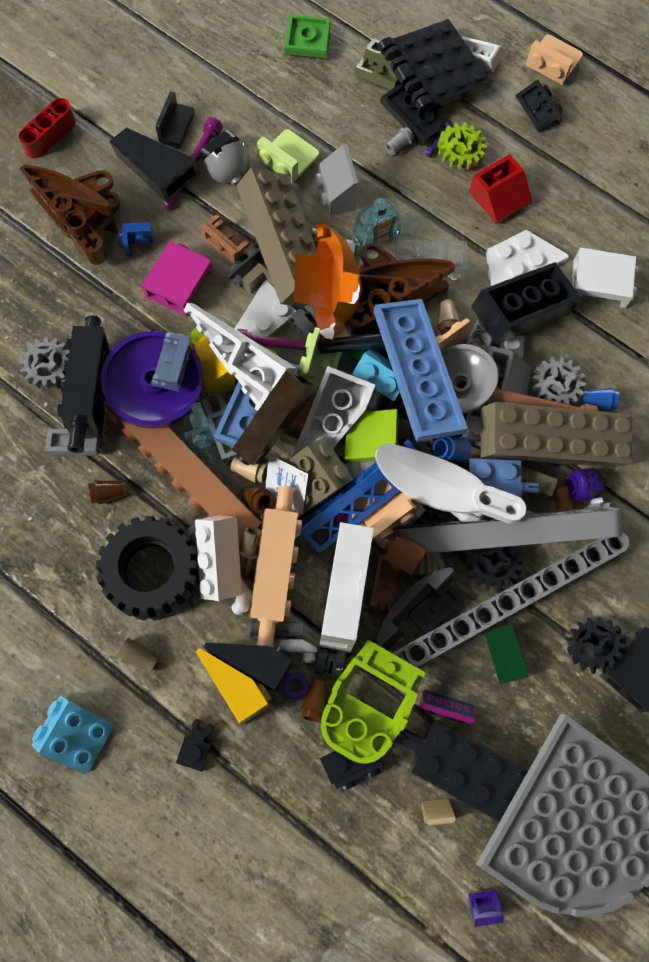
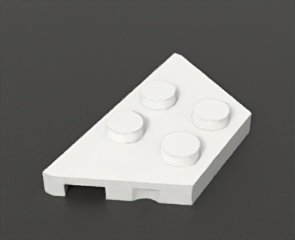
M525 230L487 249L488 277L492 286L554 262L560 265L566 262L569 256Z

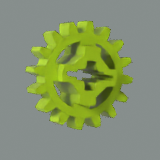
M456 122L453 128L448 125L446 130L441 132L437 147H439L438 154L444 155L442 161H450L449 167H453L455 164L458 170H461L462 166L469 170L471 164L476 167L479 161L483 160L487 145L484 144L486 137H480L481 130L475 132V126L472 125L468 128L466 122L462 126H459Z

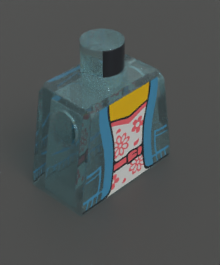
M377 198L373 204L362 208L358 212L352 234L361 248L368 243L379 244L401 233L400 216L389 198Z

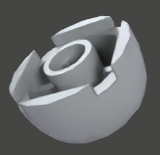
M242 141L227 144L221 147L222 151L217 155L213 152L205 158L203 163L212 179L221 184L231 183L234 186L248 172L250 157Z

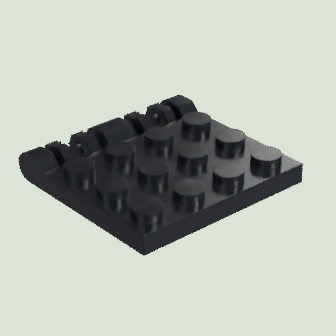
M449 19L396 38L389 36L382 39L377 45L386 61L393 60L390 64L391 69L395 71L394 74L401 85L405 86L406 92L409 94L415 92L411 98L420 113L428 112L490 88L492 81Z

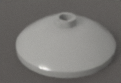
M469 344L452 345L440 350L462 413L472 412L485 405L494 395L498 385V369L493 358L483 349ZM461 384L466 385L462 389L458 388V386Z

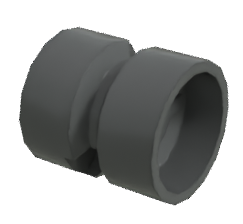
M307 304L305 305V310L299 309L288 317L293 331L301 341H306L308 334L313 333L315 327H317L313 305Z

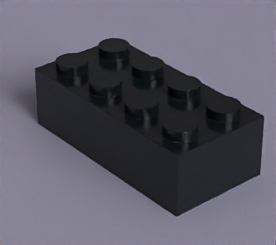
M554 262L481 289L471 307L495 343L499 344L568 316L582 298L557 263Z

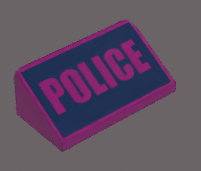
M428 690L422 691L418 706L419 710L467 725L475 722L474 705Z

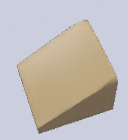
M448 799L422 802L424 823L427 825L449 824L456 821Z

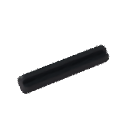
M381 333L338 337L332 340L320 339L318 341V351L321 354L385 348Z

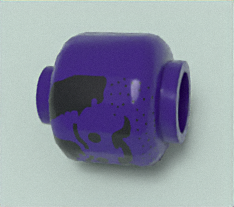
M594 468L573 470L569 477L566 478L565 489L567 494L575 501H591V499L599 498L605 489V480L599 471Z

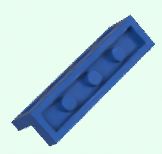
M375 462L302 519L300 533L320 553L338 538L340 525H333L335 515L347 513L349 514L347 524L357 525L400 490L384 476L377 462ZM383 478L392 487L384 494L374 493L375 484ZM358 497L370 498L369 506L364 510L353 509L354 501ZM317 529H328V538L320 544L311 535Z

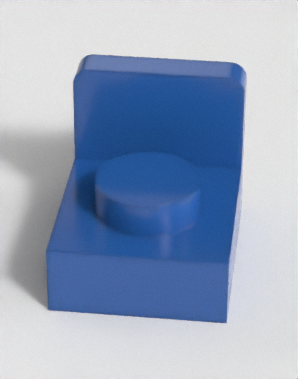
M150 222L122 224V234H119L120 248H124L126 256H132L131 244L146 245L147 243H154V233Z

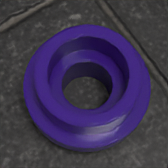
M300 673L287 675L282 683L284 695L291 700L302 699L309 689L308 680ZM291 683H300V690L297 692L290 689Z

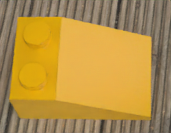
M201 648L195 651L241 725H244L269 708L267 701L271 698L262 683L256 686L251 678Z

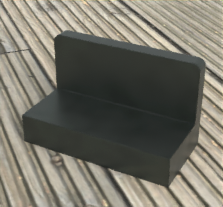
M170 91L155 127L160 143L180 149L195 111L193 107L177 103L174 91Z

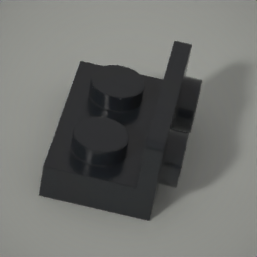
M538 79L515 95L537 132L555 120L558 124L563 122L561 113H563L562 107L557 100L555 102L552 101L550 98L552 93L547 84L542 86Z
M333 751L320 758L333 789L339 788L341 792L356 786L354 780L365 776V779L368 780L380 774L379 768L384 766L381 759L371 763H358L337 751Z

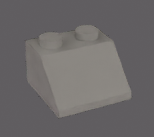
M343 144L319 164V173L316 174L318 188L322 187L323 193H321L322 203L324 207L328 208L329 215L356 210L359 183L348 145Z

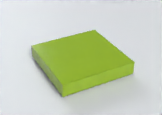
M398 410L363 412L346 433L345 461L347 463L376 461L375 452L379 446L383 444L398 445Z

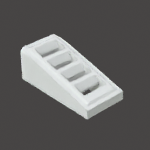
M462 36V39L485 71L493 73L502 57L501 46Z

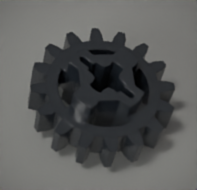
M512 546L471 549L472 553H467L466 559L469 561L466 563V570L470 571L469 578H477L476 586L478 587L485 584L486 591H489L491 586H495V590L500 592L502 585L509 589L511 582H518V575H521L523 569L520 566L522 565L523 557H517L520 551L519 548L512 550Z
M588 617L587 624L584 625L579 621L577 622L578 630L570 629L572 637H567L566 639L569 646L567 651L574 665L579 663L582 671L590 667L592 674H595L597 669H601L602 673L605 674L606 667L610 666L615 670V661H624L621 653H627L625 634H622L620 626L613 628L612 620L609 619L606 623H603L602 618L598 617L596 622H592V619Z

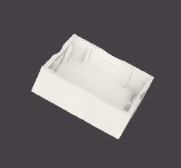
M340 522L319 648L322 647L331 651H341L350 654L356 642L374 528Z

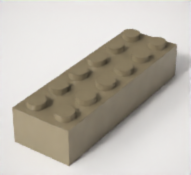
M251 167L236 186L280 304L305 306L307 304L294 302L296 253L315 257L317 249L288 175Z
M494 402L481 407V458L602 467L632 464V414Z

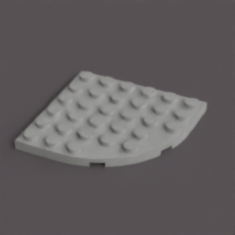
M560 714L476 865L526 900L552 913L586 917L608 913L626 905L635 899L633 895L644 886L649 887V775L565 714Z

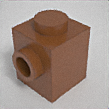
M399 532L396 538L391 535L383 549L388 551L384 559L388 561L387 564L394 570H404L412 575L425 554L427 547Z

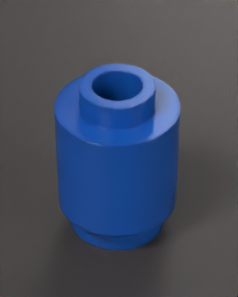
M442 437L434 442L433 454L435 457L448 462L463 463L471 454V445L464 437Z

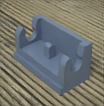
M166 333L157 368L151 382L152 386L177 392L180 391L192 350L191 336Z

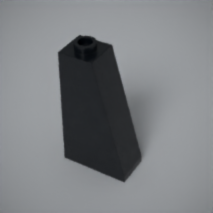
M127 127L109 141L116 156L165 202L171 200L201 174L193 157Z

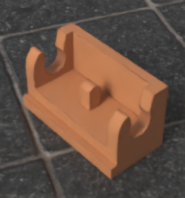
M214 215L201 225L203 238L230 263L234 264L238 259L242 261L247 257L246 253L252 248L251 243L248 240L243 241L225 225L220 215Z

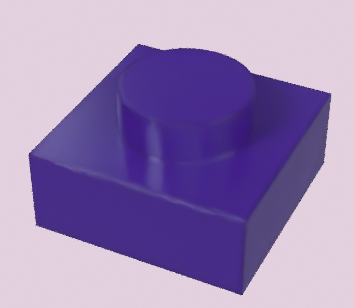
M497 891L468 894V903L475 927L503 923L504 915Z

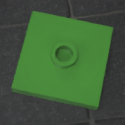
M289 14L284 54L327 59L331 18Z

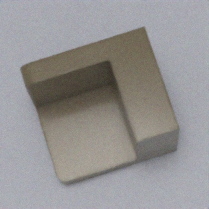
M260 263L243 278L244 290L253 298L265 279L274 287L268 270Z

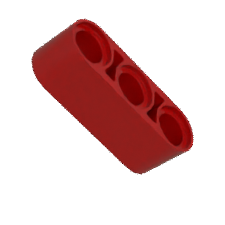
M57 98L53 100L19 132V140L28 157H41L75 125L76 119L70 102L67 99Z

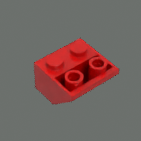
M508 154L473 176L469 193L495 224L532 202L524 169L511 154Z

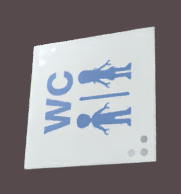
M269 454L266 489L272 493L274 501L277 502L279 486L295 488L292 510L303 515L308 473Z

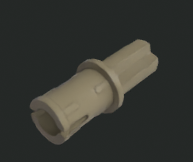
M252 526L244 529L241 546H239L240 572L243 577L249 575L253 558H256L258 555L257 545L261 531Z

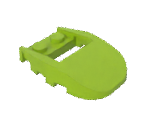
M367 640L364 647L349 663L332 688L333 691L321 718V732L326 743L335 751L358 763H371L379 760L392 746V742L400 731L404 730L418 696L419 684L426 672L372 641ZM358 667L365 669L406 693L393 719L345 692Z

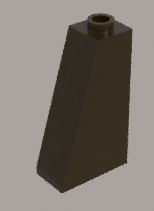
M285 371L231 449L238 454L236 458L247 466L250 464H260L312 398L318 387L298 373Z

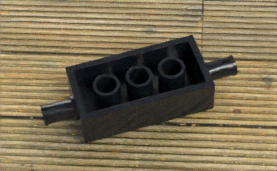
M89 315L85 318V326H73L72 335L68 336L67 339L69 356L64 359L66 376L65 379L61 380V393L63 396L62 401L58 402L57 413L63 420L64 428L70 434L67 449L72 453L84 452L85 439H102L106 409L104 402L106 399L101 386V372L104 362L111 352V348L104 328L100 327L101 319L95 315Z
M436 721L431 722L423 737L404 728L403 731H400V734L407 737V739L400 735H397L394 739V742L415 752V757L407 771L408 773L498 823L501 821L528 773L526 770Z

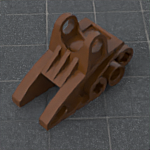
M27 164L21 166L19 169L22 175L33 187L30 189L32 196L67 238L72 239L76 250L89 263L93 265L102 264L107 258V252L98 234L102 230L118 233L113 214L120 207V199L115 192L110 191L114 186L112 175L107 171L99 170L73 179L43 167ZM100 178L109 179V181L102 186L96 184L97 180ZM109 198H113L116 200V202L111 206L106 201Z
M376 243L366 244L361 250L363 264L359 268L362 291L359 305L346 323L348 334L350 336L353 333L365 335L370 331H379L373 311L375 305L422 299L423 303L426 304L433 300L434 297H438L448 291L450 285L443 278L453 273L456 266L452 261L442 259L415 258L397 260ZM367 250H375L378 253V257L370 259L366 256L365 252Z

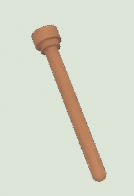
M496 389L492 396L494 399L524 405L599 411L595 405L584 404L577 407Z

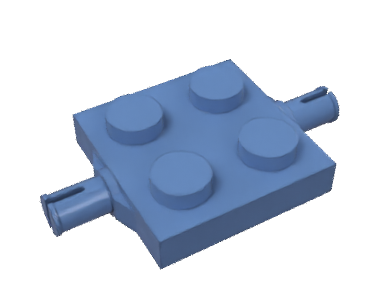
M472 458L468 460V472L481 480L485 486L497 488L520 498L523 492L538 493V482H523L521 477V461ZM481 499L484 505H489L488 500ZM506 509L508 513H514L512 509Z

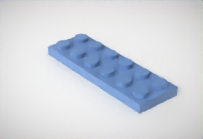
M418 299L375 305L373 311L416 442L465 434L468 428L423 300Z

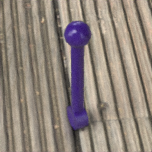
M450 121L445 122L442 131H445L448 125L452 127V123ZM441 133L433 145L427 149V157H432Z

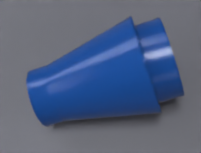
M613 388L583 390L582 405H595L599 409L609 412L617 410L619 402L618 390H613Z

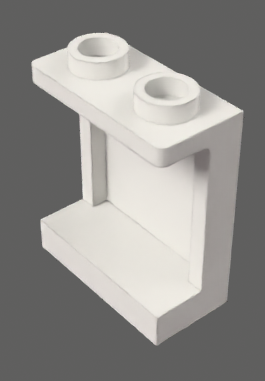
M580 247L574 258L571 284L581 297L588 295L621 301L620 307L626 308L630 301L635 299L637 287H634V280L638 274V266H635L636 256Z

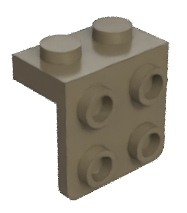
M325 437L309 444L286 462L308 473L303 511H308L353 480L347 467L341 462L334 452L332 445L328 443Z

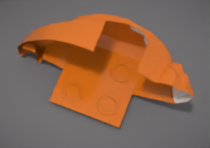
M320 223L314 226L318 233L317 237L314 238V241L318 242L315 257L296 253L294 302L313 305L320 334L332 340L341 334V331L345 328L344 322L353 315L359 305L362 285L359 267L347 241L337 231Z

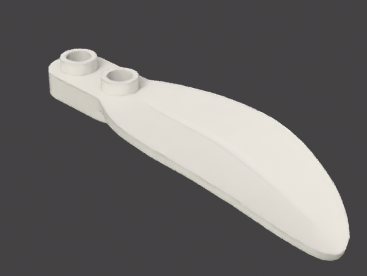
M383 444L375 452L376 462L384 476L402 493L419 503L453 513H481L508 524L519 522L526 513V505L520 497L491 486H485L472 473L451 462L424 452L393 444ZM481 499L488 500L489 505H484ZM506 509H512L514 514H509Z

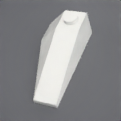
M327 366L292 457L309 444L323 437L334 448L366 410L376 385Z

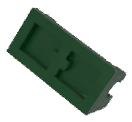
M510 624L485 631L484 635L499 684L529 677L513 625Z

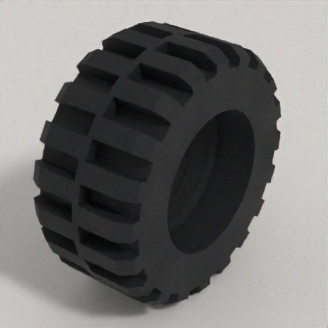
M146 516L144 521H140L138 517L130 519V525L125 526L122 523L117 526L119 532L115 535L110 533L105 538L108 541L107 546L100 547L98 553L101 555V560L96 561V569L99 571V575L96 576L98 584L102 587V593L111 604L130 617L133 616L138 620L144 621L147 618H151L153 621L161 620V616L165 615L170 617L176 614L175 610L179 607L183 609L187 606L189 597H194L197 592L195 587L200 583L197 549L188 533H185L178 524H171L169 519L161 517L160 520H156L154 516ZM156 546L166 549L174 561V570L170 579L162 587L153 591L141 592L134 589L126 578V569L131 558L138 551L147 547Z

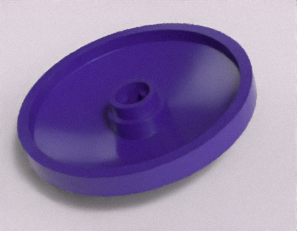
M146 331L125 338L111 350L102 367L101 386L105 399L112 411L131 425L148 429L173 425L189 415L201 398L204 386L203 369L199 357L193 348L179 392L152 386L151 382L157 368L166 332Z

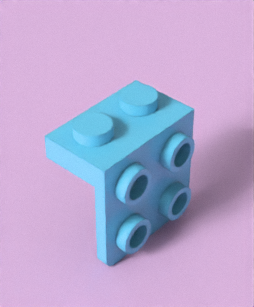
M60 695L58 701L55 700L50 705L47 712L48 718L43 726L40 725L36 729L32 741H34L32 746L38 753L86 774L91 769L109 737L113 724Z

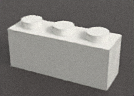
M213 516L195 520L201 599L221 601L242 595L237 517Z

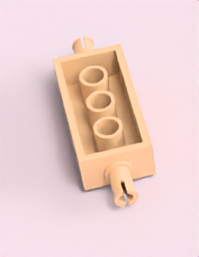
M287 486L278 487L276 509L266 508L263 515L249 615L251 618H258V621H260L258 642L256 644L260 646H274L276 623H279V621L283 622L284 616L289 617L291 600L286 599L288 589H293L295 573H290L291 563L294 564L297 561L298 547L294 546L295 537L298 538L300 536L302 520H297L298 513L291 511L295 488Z

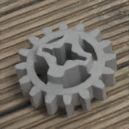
M44 337L41 343L38 339H34L35 345L27 344L28 352L20 353L24 359L18 361L22 368L20 372L29 384L33 383L37 389L42 384L46 390H49L50 384H54L58 388V381L65 379L64 359L69 356V350L64 342L60 344L57 338L50 342L48 337Z
M551 357L548 363L542 361L540 366L534 371L535 375L531 382L535 385L532 391L539 392L537 398L574 405L584 393L582 390L585 388L586 383L581 381L585 374H578L580 366H571L573 360L565 363L564 358L560 357L558 362H556L554 357ZM548 372L549 374L546 380H544V374ZM573 386V391L569 394L570 387Z

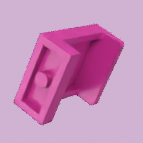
M169 241L141 285L145 297L181 315L187 316L184 311L185 306L190 302L206 274H212V261L205 254H197L183 244Z

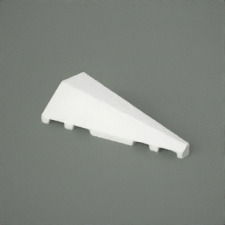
M194 303L186 304L185 313L190 314L196 322L198 331L204 333L210 342L209 346L230 375L236 377L242 385L241 390L245 395L250 396L256 405L255 409L258 411L285 371L295 372L296 367Z

